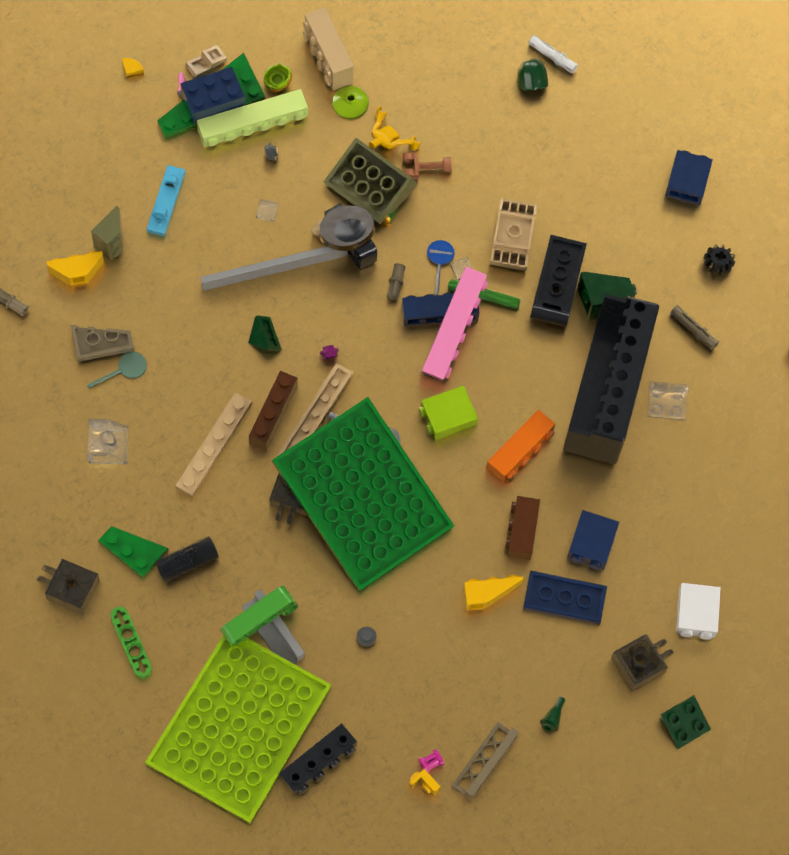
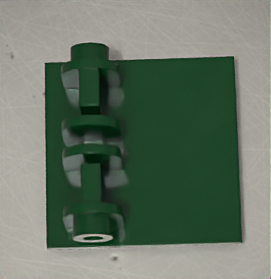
M695 695L690 696L660 714L661 718L659 720L662 725H666L677 749L711 730Z

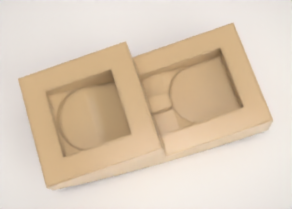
M218 45L203 50L201 56L187 61L185 67L195 79L221 65L227 60V57Z

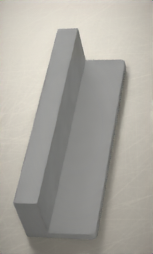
M261 589L254 593V599L242 606L244 611L265 597ZM280 616L258 630L270 650L293 664L305 658L304 651Z

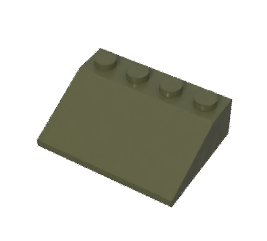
M358 138L354 139L323 181L353 205L367 210L379 224L410 195L418 184L413 178Z

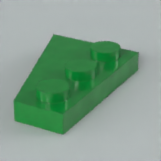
M113 526L98 540L103 547L142 579L156 565L155 560L161 559L169 551L165 546Z

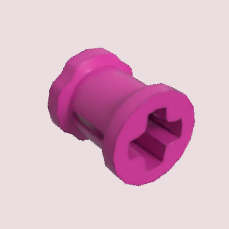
M436 749L428 756L418 758L422 770L425 769L428 773L431 769L444 765V761Z

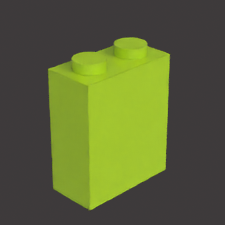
M464 385L421 400L419 413L422 419L425 418L427 432L433 436L434 441L477 426L478 417Z

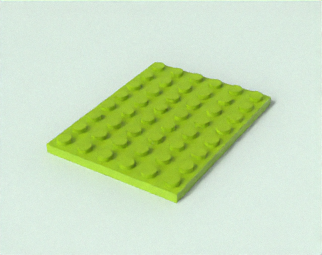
M223 635L145 764L251 824L332 685L249 638L231 647Z

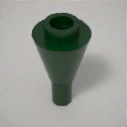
M559 696L555 705L540 720L544 730L553 732L559 729L561 709L565 698Z

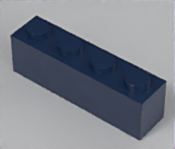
M427 294L421 297L410 295L402 298L403 325L442 323L454 294ZM479 305L477 309L473 308L471 315L474 316L472 321H478Z

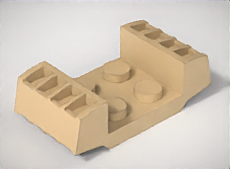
M501 198L490 265L523 271L527 270L537 204Z

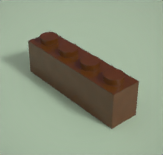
M283 371L279 372L249 434L250 445L267 451L298 387L297 377Z

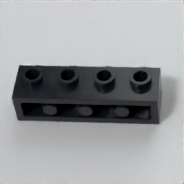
M341 723L281 771L279 779L293 796H296L298 793L302 795L309 789V784L313 781H320L325 776V771L329 768L333 770L341 763L340 759L345 755L349 757L356 751V739Z

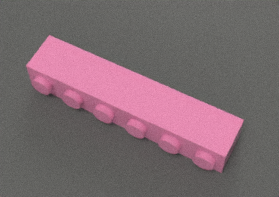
M467 266L465 267L421 373L443 381L444 377H449L452 370L449 367L451 360L455 361L459 350L456 348L459 343H463L467 334L464 332L466 325L470 326L474 317L471 315L473 308L477 309L480 303L479 293L480 291L484 292L488 281L485 280L486 274Z

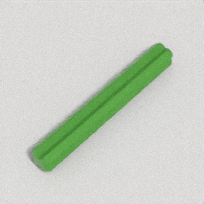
M450 279L448 289L455 291L459 281ZM485 289L484 292L480 291L478 296L483 300L518 309L520 304L519 298Z

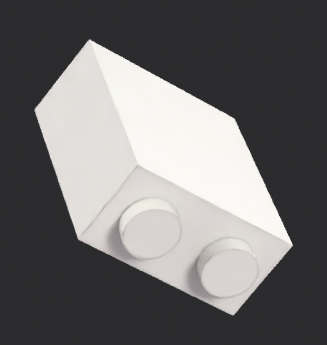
M681 583L678 592L677 634H681L683 637L700 636V638L706 640L715 638L718 633L721 587Z

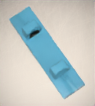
M167 165L147 226L148 233L165 237L186 173L185 169Z

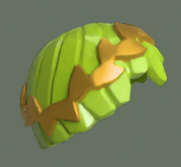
M278 63L277 66H270L264 73V83L273 92L283 91L292 80V71L281 63Z

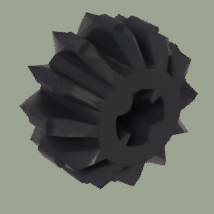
M717 244L713 248L709 247L703 257L705 260L704 266L708 267V272L713 270L714 276L718 272L722 276L725 275V272L729 273L735 265V254L730 253L731 248L724 249V244L721 248Z

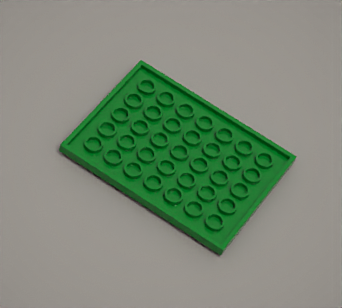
M369 397L357 403L272 460V463L358 591L454 527V524Z

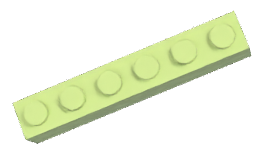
M301 89L198 119L197 130L204 147L215 146L220 142L232 141L243 135L249 136L253 132L265 131L276 125L281 126L293 120H302L308 116V106Z

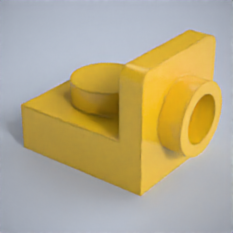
M425 769L421 772L416 771L409 778L411 780L409 782L411 789L421 782V787L427 794L431 792L435 796L440 791L441 786Z

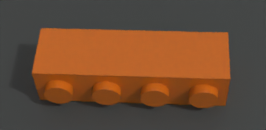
M538 409L487 461L486 468L503 483L507 479L511 480L517 473L516 469L520 465L523 467L529 461V456L533 452L536 454L541 449V443L545 439L548 441L555 434V423Z

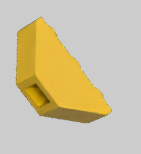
M91 251L88 254H74L62 259L53 258L50 261H46L48 272L51 275L73 286L89 283L103 265L104 259L102 251Z

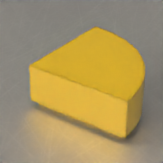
M121 58L126 77L144 73V69L138 61L132 58Z

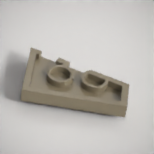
M71 325L78 362L134 351L131 332L128 330L108 328L102 330L95 329V327L81 328Z

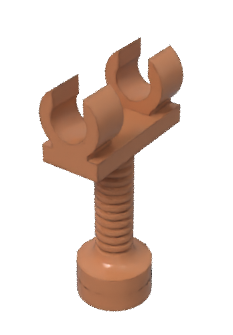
M417 152L403 154L404 164L414 163V170L406 169L404 173L415 180H419L418 170L441 168L444 172H452L451 157H443L441 162L423 163L418 162Z

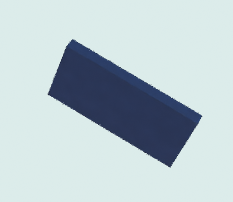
M530 570L523 609L600 625L607 586Z

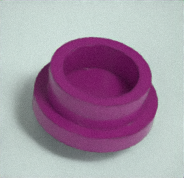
M334 345L325 346L323 351H320V355L323 356V359L335 358L338 356L337 352L339 350L334 348Z

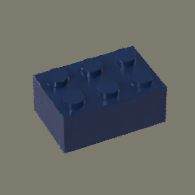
M232 67L180 83L181 95L193 124H197L198 119L245 106V96Z

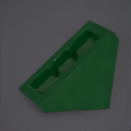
M257 315L254 318L248 343L265 350L280 352L282 349L271 318Z

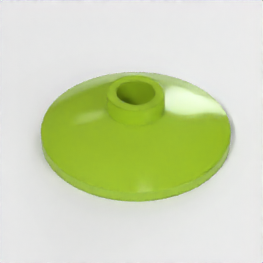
M345 86L334 94L332 104L335 112L341 117L355 119L367 111L369 100L367 94L362 89L355 86Z

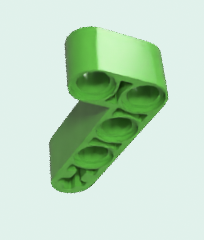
M280 586L226 623L220 631L231 647L236 646L279 615L283 614L286 616L298 608V604L285 586Z

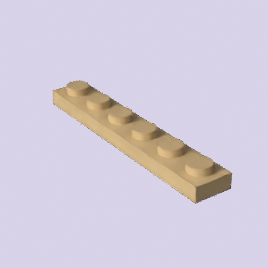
M336 363L277 456L318 430L352 377V371Z
M237 393L233 395L175 485L176 489L191 497L194 496L251 407L252 401Z

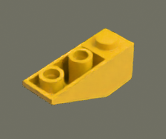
M509 575L501 579L489 577L487 580L480 581L476 578L467 580V582H464L463 587L466 610L489 607L521 586L523 576Z

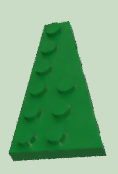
M243 52L223 69L233 68L245 96V105L265 100V94ZM184 100L157 120L164 138L197 126V124H193Z

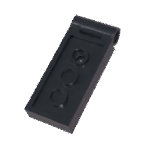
M550 235L530 318L567 327L587 243Z

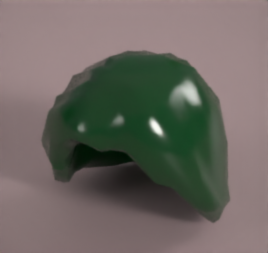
M532 58L521 63L518 68L517 78L519 88L524 91H532L548 87V76L543 62Z

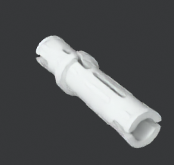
M533 35L529 40L528 45L555 62V65H560L571 74L577 69L578 64L566 57L565 53H560L536 35Z

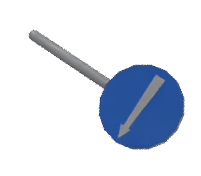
M443 240L432 242L427 249L429 260L438 265L435 295H438L441 265L450 263L455 255L453 246Z

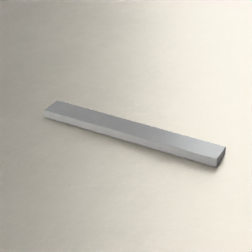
M328 246L202 276L201 286L203 291L345 257L348 251H339Z

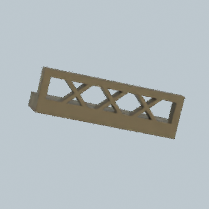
M497 722L451 787L469 800H472L513 744L519 732L514 728L509 730ZM498 729L507 734L503 741L495 742L494 734ZM493 746L494 754L491 757L484 758L483 749ZM482 762L483 769L481 772L472 774L471 766L473 763ZM470 778L471 785L467 791L458 785L462 779Z

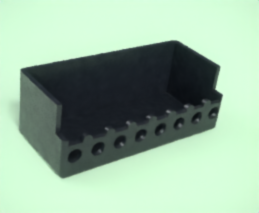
M605 294L563 451L611 464L618 462L626 439L659 311L658 304L627 296V299Z

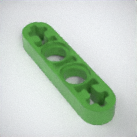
M116 607L111 612L112 623L134 674L139 679H146L152 672L149 659L128 611L124 607ZM120 612L121 615H124L125 625L121 626L120 620L116 618L117 613ZM126 629H130L133 632V636L129 639L122 637V632ZM132 647L140 648L141 652L138 656L130 655L129 651ZM141 660L143 666L148 667L145 673L138 671L140 668L137 661Z

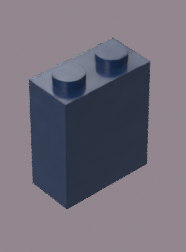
M677 150L665 196L701 205L713 159L705 155H695L689 151Z
M582 510L567 558L577 564H588L589 567L595 570H604L619 521Z

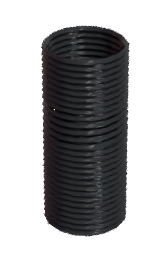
M207 536L161 557V559L155 560V563L164 582L167 583L208 562L210 563L219 558L212 539L210 536Z

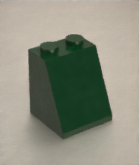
M581 272L577 285L588 321L598 319L605 294L627 299V296L635 298V295H637L635 284H632L630 278Z

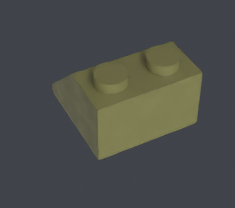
M118 206L91 231L94 248L99 252L102 251L103 255L110 261L114 257H118L123 250L122 222Z

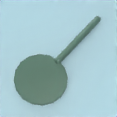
M138 352L125 353L119 360L118 370L88 384L87 387L90 388L119 373L127 378L140 377L146 370V359Z

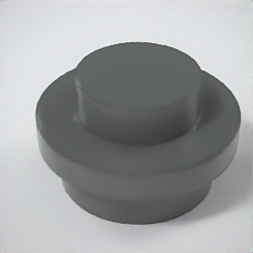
M268 143V146L264 147L268 160L276 161V156H279L277 146Z
M371 627L359 629L357 632L359 644L362 646L373 645L376 641L375 630Z

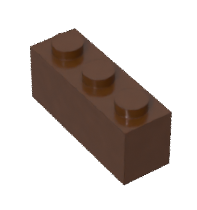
M517 496L516 502H512L510 513H514L513 520H509L508 531L511 532V536L506 538L505 549L508 550V557L531 560L540 499Z

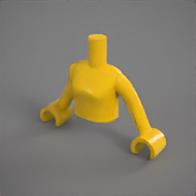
M378 106L375 113L376 122L371 131L374 140L369 142V147L374 149L381 145L384 148L391 149L399 145L409 144L412 150H418L421 141L416 142L415 136H412L411 139H399V134L391 126L386 125L379 129L382 120L387 115V111L381 112L382 107Z

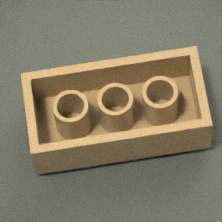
M324 7L305 14V22H303L305 31L303 36L305 41H309L311 45L310 51L313 57L316 56L318 60L319 70L325 74L324 80L326 85H330L332 91L352 85L354 66L326 8Z

